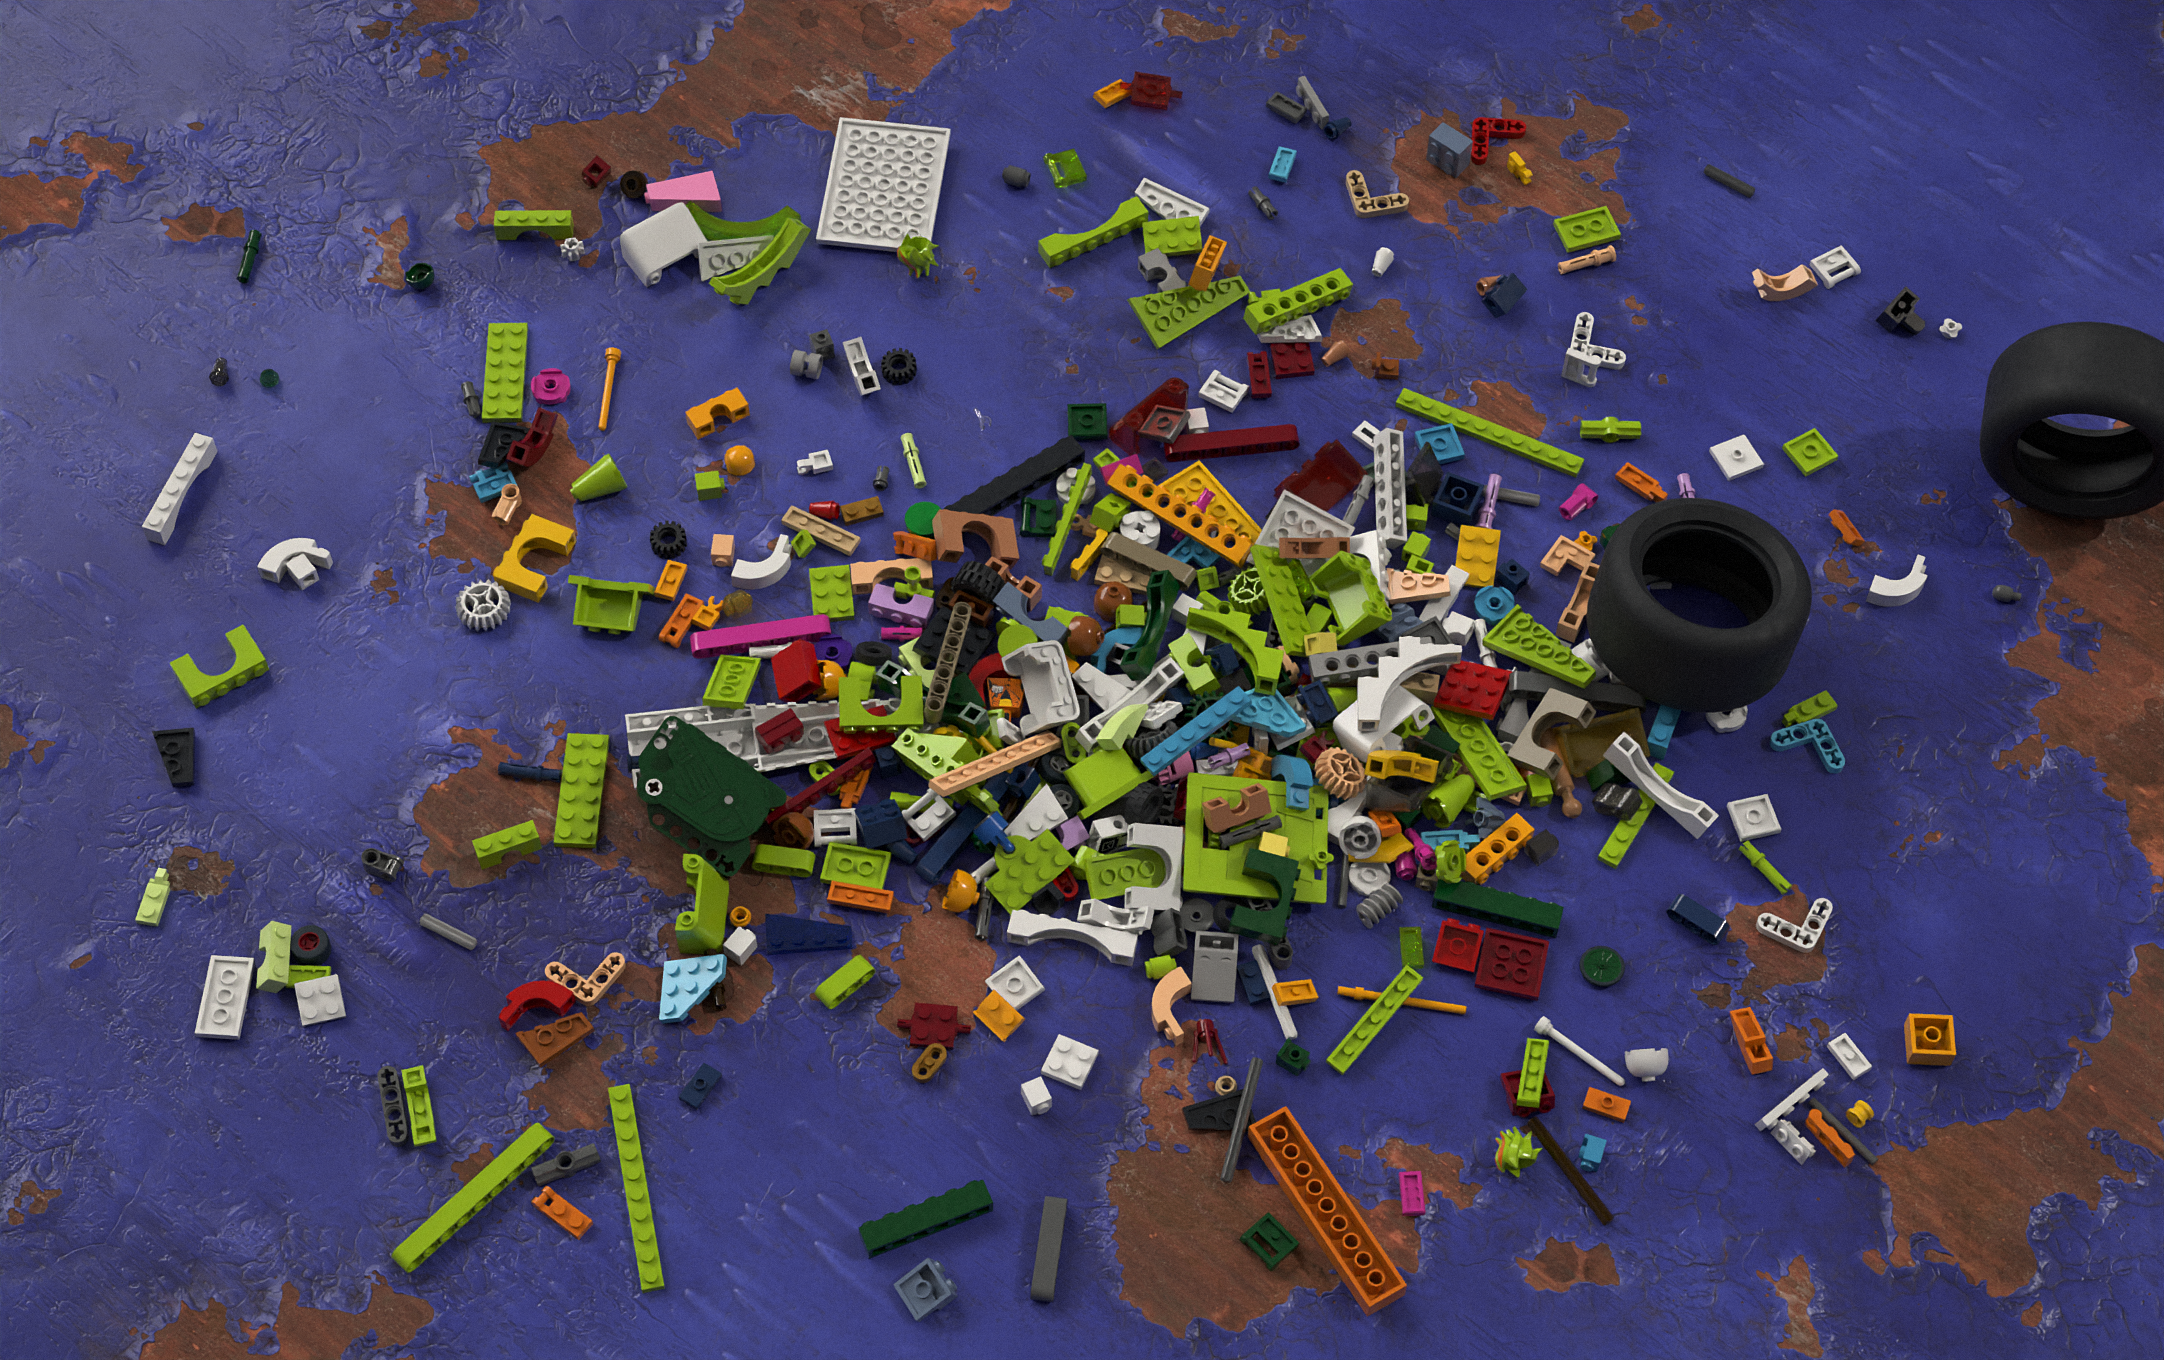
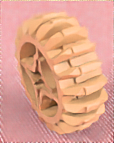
M1331 747L1322 752L1317 758L1315 768L1313 769L1316 772L1315 777L1319 779L1318 783L1322 784L1324 789L1330 792V795L1335 794L1337 799L1342 797L1344 800L1355 798L1359 792H1363L1364 785L1368 784L1366 780L1368 775H1364V763H1360L1358 761L1359 758H1355L1353 753H1347L1346 749L1341 751L1339 747L1335 749Z

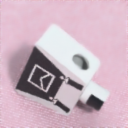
M1122 815L1095 820L1092 822L1089 832L1090 838L1087 839L1086 843L1088 847L1106 855L1124 848L1127 845L1129 824L1125 822Z

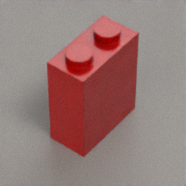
M799 639L771 657L779 700L787 703H797L822 686L814 644Z

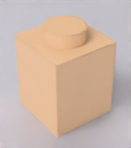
M714 534L711 549L712 565L719 567L732 566L735 551L734 535Z

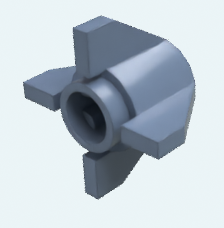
M1478 797L1476 798V805L1480 810L1475 812L1473 818L1466 820L1465 825L1478 826L1479 839H1486L1505 823V816L1502 811L1493 806L1486 798Z

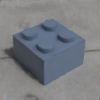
M1442 122L1429 135L1426 160L1444 170L1445 173L1457 178L1469 166L1473 140Z

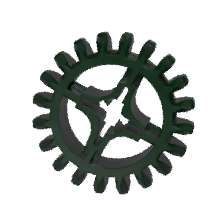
M1215 690L1211 691L1210 696L1207 691H1204L1202 696L1197 694L1195 696L1196 700L1191 699L1189 701L1191 706H1186L1185 708L1189 713L1184 714L1183 717L1189 719V721L1185 722L1184 726L1196 718L1199 706L1202 709L1201 713L1211 707L1207 703L1215 704L1223 698L1224 693H1219L1217 697ZM1228 721L1224 731L1220 727L1215 731L1217 734H1211L1201 742L1205 743L1207 740L1209 743L1211 737L1228 741L1227 737L1232 738L1234 736L1232 731L1238 730V727L1234 725L1237 722Z

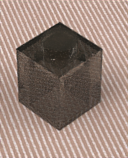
M1545 829L1526 842L1524 852L1536 866H1539L1557 854L1559 841L1554 834H1550Z

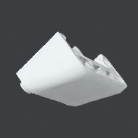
M682 202L676 203L627 229L620 236L623 259L646 287L660 281L662 276L661 269L693 253L695 258H699L697 242L707 241L689 209Z
M1051 640L1026 644L1001 658L1006 673L1010 676H1020L1030 710V714L1022 717L1020 720V729L1023 737L1070 722L1079 716V704L1065 653L1059 642Z

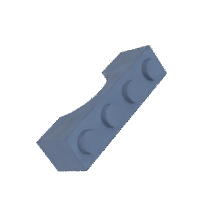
M1007 582L993 600L998 605L996 609L1005 616L1009 613L1013 616L1012 619L1019 624L1030 627L1043 640L1042 642L1055 640L1063 647L1067 642V637L1071 636V630H1068L1065 625L1053 616L1044 621L1031 620L1027 614L1028 597Z

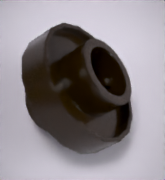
M632 170L623 174L620 180V188L624 195L629 198H639L647 191L646 185L648 180L642 172Z

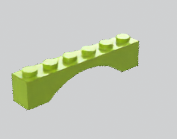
M1136 196L1121 203L1112 218L1096 229L1079 234L1054 233L1039 240L1038 253L1049 268L1060 265L1064 261L1076 258L1080 254L1093 250L1099 245L1109 243L1121 235H1126L1132 230L1142 228V222H1148V210Z

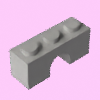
M1158 248L1138 257V270L1147 282L1153 279L1163 280L1158 283L1157 293L1188 286L1184 280L1180 279L1176 268L1169 264L1167 256L1162 254Z

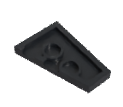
M194 727L152 731L173 787L193 786L195 777Z

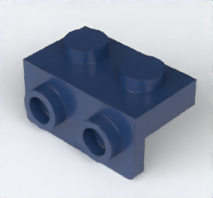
M1320 680L1305 687L1302 685L1298 686L1297 700L1300 705L1305 706L1307 709L1305 714L1310 723L1314 722L1316 728L1334 720L1339 715Z

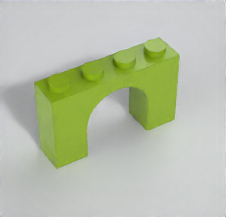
M244 625L225 634L229 646L236 655L233 667L226 673L210 676L200 672L188 653L170 662L174 675L195 708L208 704L211 700L227 694L228 691L244 685L247 681L261 676L269 670L265 657Z
M901 676V704L894 713L884 717L874 716L868 713L862 706L860 700V677H839L840 731H844L846 734H853L865 730V733H876L877 730L895 733L898 730H906L907 728L913 732L923 729L922 676Z

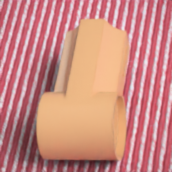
M507 484L502 488V496L491 516L492 520L497 524L508 525L515 509L521 505L520 491L515 484Z

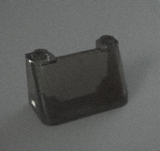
M1409 735L1404 742L1407 744L1406 752L1421 754V757L1439 761L1435 782L1431 783L1398 775L1388 776L1386 779L1371 777L1367 781L1366 808L1375 812L1413 813L1415 810H1419L1427 796L1447 774L1452 772L1454 768L1453 753Z

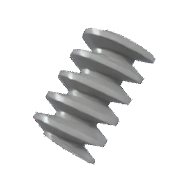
M1384 884L1381 889L1375 891V894H1371L1369 899L1366 898L1363 900V903L1357 905L1358 917L1367 928L1371 929L1373 928L1372 922L1378 924V917L1384 919V912L1387 914L1392 913L1390 907L1397 909V902L1403 904V898L1393 886Z

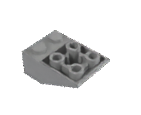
M1196 931L1191 1000L1234 1003L1239 934Z

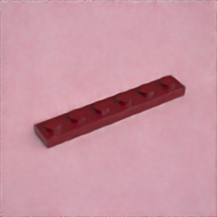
M869 747L787 801L782 807L770 812L765 819L770 829L772 830L773 823L779 817L788 812L802 814L808 806L817 804L822 797L828 793L835 792L843 783L852 781L861 771L870 769L876 760Z

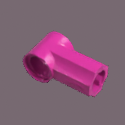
M1582 483L1574 490L1572 496L1559 507V511L1564 519L1572 520L1585 508L1590 509L1596 503L1599 495Z

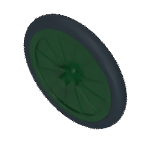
M1591 947L1583 953L1580 959L1579 966L1582 976L1595 986H1612L1618 983L1624 975L1625 964L1623 958L1610 947Z

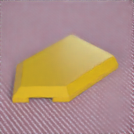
M1397 833L1392 837H1381V844L1377 852L1369 858L1356 859L1355 856L1348 854L1349 862L1391 863L1397 859L1398 855L1405 851L1409 852L1414 846L1402 833Z

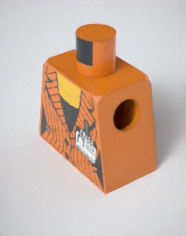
M987 678L990 710L1003 709L1005 711L1004 718L1011 722V717H1020L1026 696L1021 679Z

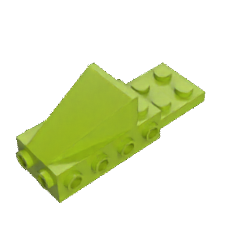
M909 728L901 733L892 745V748L903 763L928 782L930 779L980 759L972 745L964 737L915 733ZM977 783L948 795L961 806L969 800L988 815L993 811H998L1002 816L998 809L999 804L992 799V794L984 788L981 791Z

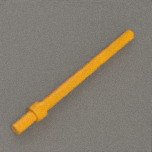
M1338 986L1337 995L1354 997L1355 1000L1361 1001L1363 999L1376 1001L1382 994L1380 992L1364 990L1362 987L1348 988ZM1408 997L1403 1005L1464 1015L1466 1013V1006L1412 997Z

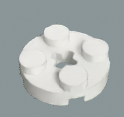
M1069 468L1067 472L1060 475L1056 482L1058 498L1064 504L1069 502L1070 488L1076 484V468ZM1092 476L1080 504H1088L1094 498L1095 479Z
M1747 706L1729 710L1731 711L1730 715H1725L1722 712L1705 713L1707 721L1717 732L1724 733L1741 728L1746 721L1748 709Z

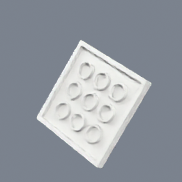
M1284 490L1255 544L1279 548V538L1350 537L1355 527ZM1250 552L1246 561L1255 565L1254 559ZM1286 558L1295 586L1311 589L1307 578L1331 558Z

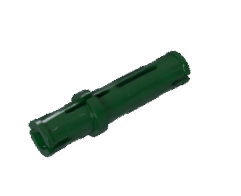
M250 230L248 241L243 248L244 255L237 275V280L241 283L249 282L254 259L259 252L258 246L262 234L257 230Z

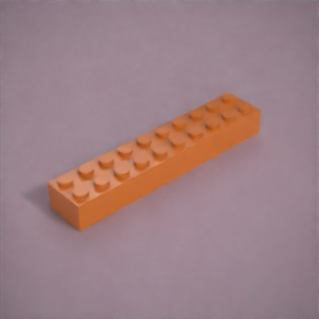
M1287 1106L1250 1125L1248 1129L1249 1140L1366 1316H1370L1403 1297L1406 1293L1407 1284Z

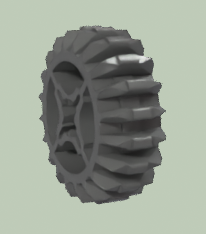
M1168 720L1157 729H1150L1139 725L1133 739H1125V750L1131 758L1140 759L1177 732L1178 728L1173 721Z

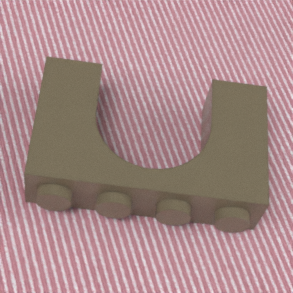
M1549 688L1525 728L1521 731L1518 739L1510 748L1507 756L1516 766L1554 780L1564 762L1556 753L1540 747L1543 734L1552 725L1560 722H1568L1586 729L1596 714L1595 709L1588 701Z

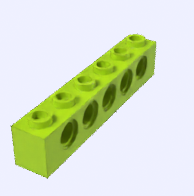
M1338 268L1247 306L1243 319L1255 335L1261 332L1265 333L1273 327L1282 326L1290 320L1299 319L1304 314L1313 313L1321 307H1327L1340 299L1348 298L1353 283L1344 271Z

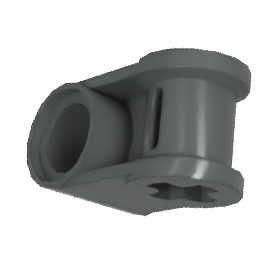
M368 848L361 855L364 870L368 874L378 876L389 882L396 881V874L405 863L400 857L376 850L375 848ZM370 860H376L373 863H368V861Z

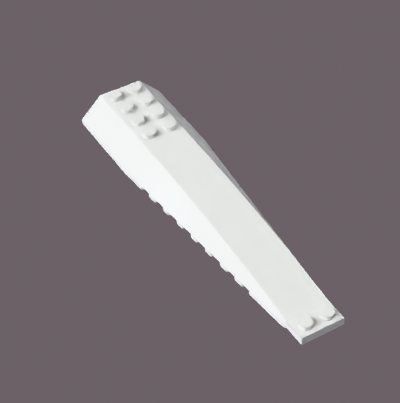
M889 698L886 701L869 699L868 701H861V704L865 710L883 705L888 716L899 708L901 700L899 698ZM837 700L829 701V703L809 701L808 704H796V702H788L783 705H775V703L757 706L756 704H745L744 709L737 710L724 707L698 706L625 715L629 754L631 756L640 755L663 721L669 716H676L685 723H690L703 731L706 736L715 742H719L728 751L748 762L758 772L836 758L824 727V721L839 717V702ZM791 708L804 726V735L797 742L793 743L791 741L787 743L781 751L776 753L773 751L767 754L755 736V727ZM941 720L938 722L939 727H948L949 725ZM676 722L672 724L667 723L669 726L667 732L661 731L660 733L667 735L671 739L672 737H669V733L672 729L677 730ZM658 738L654 741V745L658 749H663L666 746V742L664 739ZM632 769L634 790H636L637 783L641 777L639 769Z

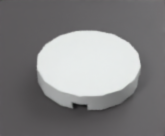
M1354 862L1349 871V883L1357 893L1370 896L1373 893L1375 894L1377 889H1381L1382 885L1390 883V869L1386 863Z

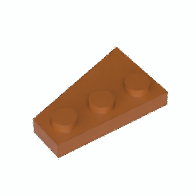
M580 1012L558 1019L554 1023L545 1026H535V1029L526 1032L520 1031L515 1034L541 1068L593 1033L594 1027L583 1013Z

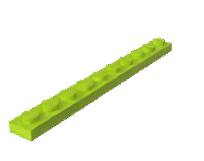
M1403 388L1396 401L1395 407L1441 425L1452 423L1454 429L1458 432L1575 478L1584 463V458Z
M630 1084L610 1087L608 1091L642 1292L647 1293L665 1289Z

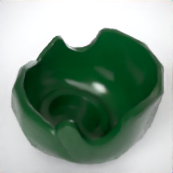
M417 263L405 272V280L414 289L430 287L435 277L434 269L427 263Z

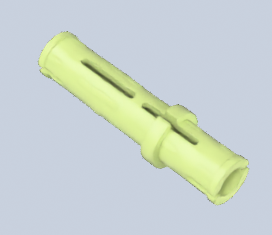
M905 433L900 437L904 448L903 455L907 458L914 486L920 489L925 487L927 483L918 457L919 450L915 447L913 435Z

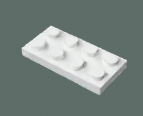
M211 955L195 1029L196 1037L240 1039L255 966L254 958Z

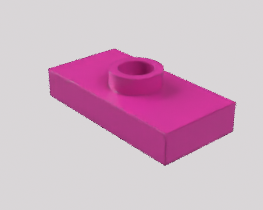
M1137 454L1100 467L1106 486H1108L1107 482L1119 464L1125 467L1130 465L1137 470L1136 473L1138 475L1144 473Z
M1421 1171L1399 1172L1403 1216L1425 1215Z

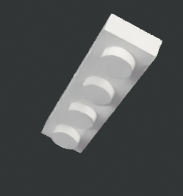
M1822 1068L1759 1120L1755 1126L1760 1131L1766 1127L1769 1130L1779 1122L1777 1118L1781 1114L1786 1117L1795 1109L1792 1105L1797 1101L1801 1104L1810 1097L1808 1092L1812 1088L1817 1091L1825 1084L1823 1079L1829 1074Z

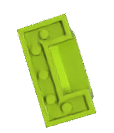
M569 575L568 583L577 587L573 625L588 627V631L600 632L601 629H606L608 633L620 635L621 631L635 632L643 595L655 596L654 591L656 588L646 583H622Z
M1100 745L1092 749L1094 754L1086 757L1084 754L1074 760L1076 765L1063 772L1084 807L1076 813L1080 820L1087 818L1133 790L1138 784L1146 782L1154 776L1148 770L1140 773L1123 747L1120 750H1104Z

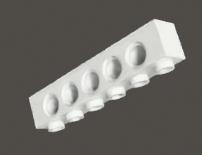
M1385 428L1373 436L1376 529L1380 536L1385 538L1386 548L1395 549L1407 542L1404 444L1402 431Z

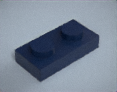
M1257 960L1237 965L1236 970L1249 1005L1253 1006L1270 1001L1271 996Z

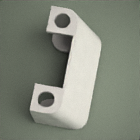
M1399 685L1384 704L1380 715L1378 731H1357V701L1334 719L1333 729L1342 749H1346L1349 754L1353 753L1355 758H1359L1358 760L1366 763L1368 754L1373 752L1376 747L1379 746L1381 750H1387L1382 738L1410 715L1419 730L1435 717L1431 708L1426 703ZM1419 715L1425 717L1424 720L1420 721Z

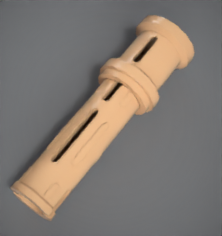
M1609 245L1607 248L1599 251L1595 249L1591 254L1559 262L1558 270L1562 275L1591 265L1598 267L1608 261L1615 262V249L1612 245Z

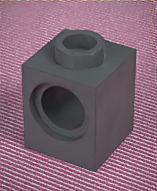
M827 329L809 335L812 353L822 355L823 361L835 357L834 343Z

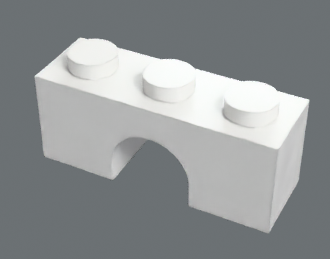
M1452 611L1450 616L1446 617L1442 622V626L1453 643L1466 646L1474 632V620ZM1451 664L1435 666L1429 670L1446 676Z

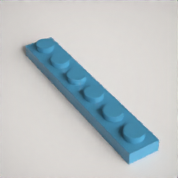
M1239 686L1141 757V763L1153 776L1157 775L1250 706L1252 700Z

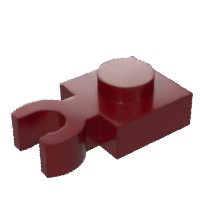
M1327 730L1323 731L1318 738L1314 735L1299 748L1301 753L1312 764L1316 762L1322 752L1328 750L1335 742L1334 738L1331 741L1325 739L1328 733Z

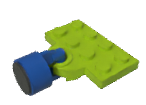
M993 811L973 828V832L984 845L991 841L996 847L994 861L999 871L983 885L1011 916L1012 910L1018 911L1032 899L1034 893L1055 879L1075 859L1048 828L1032 842L1026 837L1019 835L1007 836L1003 829L1008 823L998 811Z

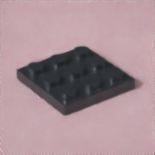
M944 606L941 607L914 644L912 651L937 664L952 610ZM969 620L955 674L960 675L966 672L969 675L995 639L996 633Z

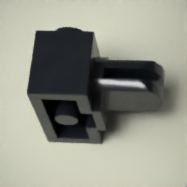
M1905 286L1875 321L1889 333L1899 324L1912 336L1919 334L1925 327V321L1913 311L1916 309L1914 305L1920 298Z

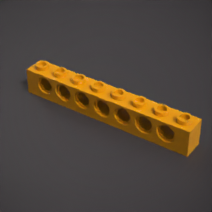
M1119 464L1107 482L1110 489L1144 510L1151 511L1157 518L1237 567H1243L1251 552L1250 548L1253 546L1251 539L1243 534L1238 536L1234 533L1235 530L1226 524L1225 526L1218 523L1219 520L1214 516L1202 514V510L1196 505H1187L1185 503L1186 500L1176 494L1174 497L1169 494V490L1161 484L1156 486L1151 478L1146 475H1138L1136 473L1137 470L1130 465L1125 467ZM1137 481L1135 487H1128L1130 482ZM1153 491V495L1151 497H1144L1146 492ZM1170 501L1167 507H1161L1162 502ZM1180 511H1186L1184 517H1177V514ZM1196 521H1202V525L1200 527H1193ZM1219 531L1217 537H1210L1211 532ZM1229 541L1236 542L1232 548L1226 547Z

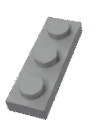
M1305 76L1299 77L1298 85L1296 86L1297 95L1302 97L1305 107L1312 114L1313 121L1318 123L1321 129H1324V126L1329 121V114Z

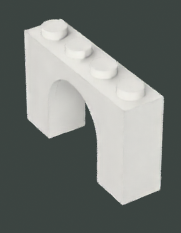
M1377 530L1351 536L1350 553L1366 558L1369 561L1371 571L1378 580L1377 584L1380 591L1384 594V600L1388 606L1390 592L1387 588L1389 576L1385 568L1388 565L1387 557L1384 554V548H1386L1385 538L1381 537Z
M1142 823L1128 825L1127 847L1147 848L1156 851L1165 862L1166 875L1161 885L1157 888L1136 886L1126 888L1124 909L1149 906L1156 913H1162L1170 908L1180 911L1183 903L1182 896H1180V889L1183 886L1181 867L1184 864L1182 846L1185 842L1183 827Z

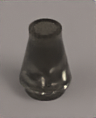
M220 357L216 359L209 375L211 383L215 386H224L229 380L227 360Z

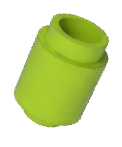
M1170 955L1150 958L1149 961L1144 962L1148 979L1163 978L1169 972L1177 969L1175 959L1170 958Z

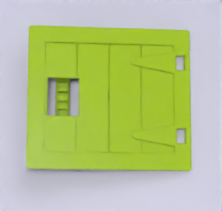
M1188 773L1183 891L1279 901L1278 894L1270 883L1242 875L1249 848L1258 850L1261 839L1259 835L1230 845L1229 851L1220 850L1219 836L1221 832L1214 833L1208 828V849L1203 848L1204 813L1202 803L1221 796L1229 803L1230 808H1234L1241 800L1240 789L1260 783L1268 791L1272 812L1260 819L1246 821L1243 825L1230 827V832L1255 824L1257 820L1263 821L1279 815L1282 828L1269 831L1268 833L1288 837L1287 845L1290 846L1288 858L1299 861L1298 869H1301L1298 882L1295 881L1293 888H1296L1295 898L1293 901L1290 900V902L1325 905L1327 898V865L1325 869L1321 870V880L1314 879V871L1320 869L1315 867L1308 858L1309 854L1314 853L1319 845L1324 846L1327 851L1329 791L1324 789V786L1313 785L1309 789V809L1301 811L1286 808V782ZM1316 809H1322V820L1316 819Z

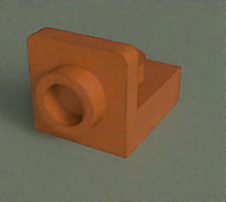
M1377 352L1376 359H1372L1371 370H1375V378L1398 380L1399 359L1380 358L1381 352Z

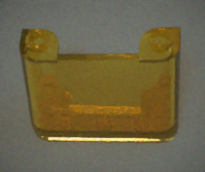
M1639 708L1593 718L1586 729L1574 724L1552 728L1569 774H1573L1574 778L1586 776L1585 771H1589L1605 760L1604 753L1623 732L1640 745L1645 757L1650 756Z

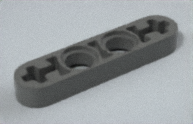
M384 1066L378 1072V1083L387 1136L393 1146L401 1147L408 1142L409 1133L399 1076L394 1067ZM390 1073L391 1075L390 1080L392 1084L389 1086L385 1079L386 1074ZM390 1092L397 1093V1098L393 1101L386 1100V1095ZM392 1112H400L401 1116L398 1120L392 1121L389 1119V1115ZM395 1127H399V1131L401 1133L400 1139H396L395 1137Z

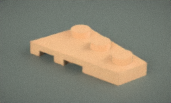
M1387 568L1390 604L1451 596L1448 575L1425 572L1423 574H1414L1409 570L1397 572L1392 568Z

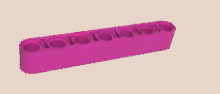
M822 614L700 631L690 636L692 656L702 659L720 656L721 654L730 655L749 652V647L785 645L788 642L793 644L794 641L799 639L814 643L819 642L821 637L832 633L829 617Z

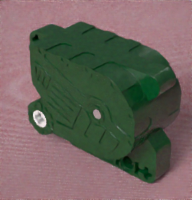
M669 716L663 721L638 759L641 777L637 783L636 797L641 806L647 809L650 826L688 853L702 857L726 878L733 877L751 852L749 839L760 829L769 810L782 807L787 800L786 792L765 778L750 766L748 762L728 751L719 742H715L706 736L703 731L694 725L687 724L676 716ZM676 722L677 730L672 729L669 733V737H672L671 739L667 735L660 733L661 731L667 732L669 727L667 723L672 724ZM656 739H664L666 746L663 749L656 748L654 745ZM654 787L657 788V792H649L650 789H653ZM661 814L665 822L662 825H656L653 822L654 815ZM678 826L682 829V835L673 837L670 829ZM696 838L700 846L697 849H691L688 846L689 839ZM713 850L717 853V859L715 861H708L705 853ZM721 856L724 857V859L722 860L723 863L727 865L729 863L733 864V872L729 871L728 873H726L724 871L725 866H723L722 864L719 865V868L715 866L719 862Z

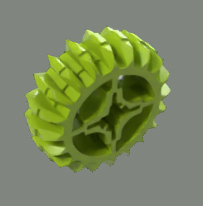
M1256 565L1253 568L1248 566L1245 571L1241 569V574L1235 575L1236 579L1230 581L1232 586L1228 587L1229 593L1227 594L1229 602L1233 605L1235 611L1251 614V617L1255 613L1260 615L1263 610L1267 612L1269 603Z

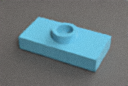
M1279 146L1268 178L1286 183L1297 151Z

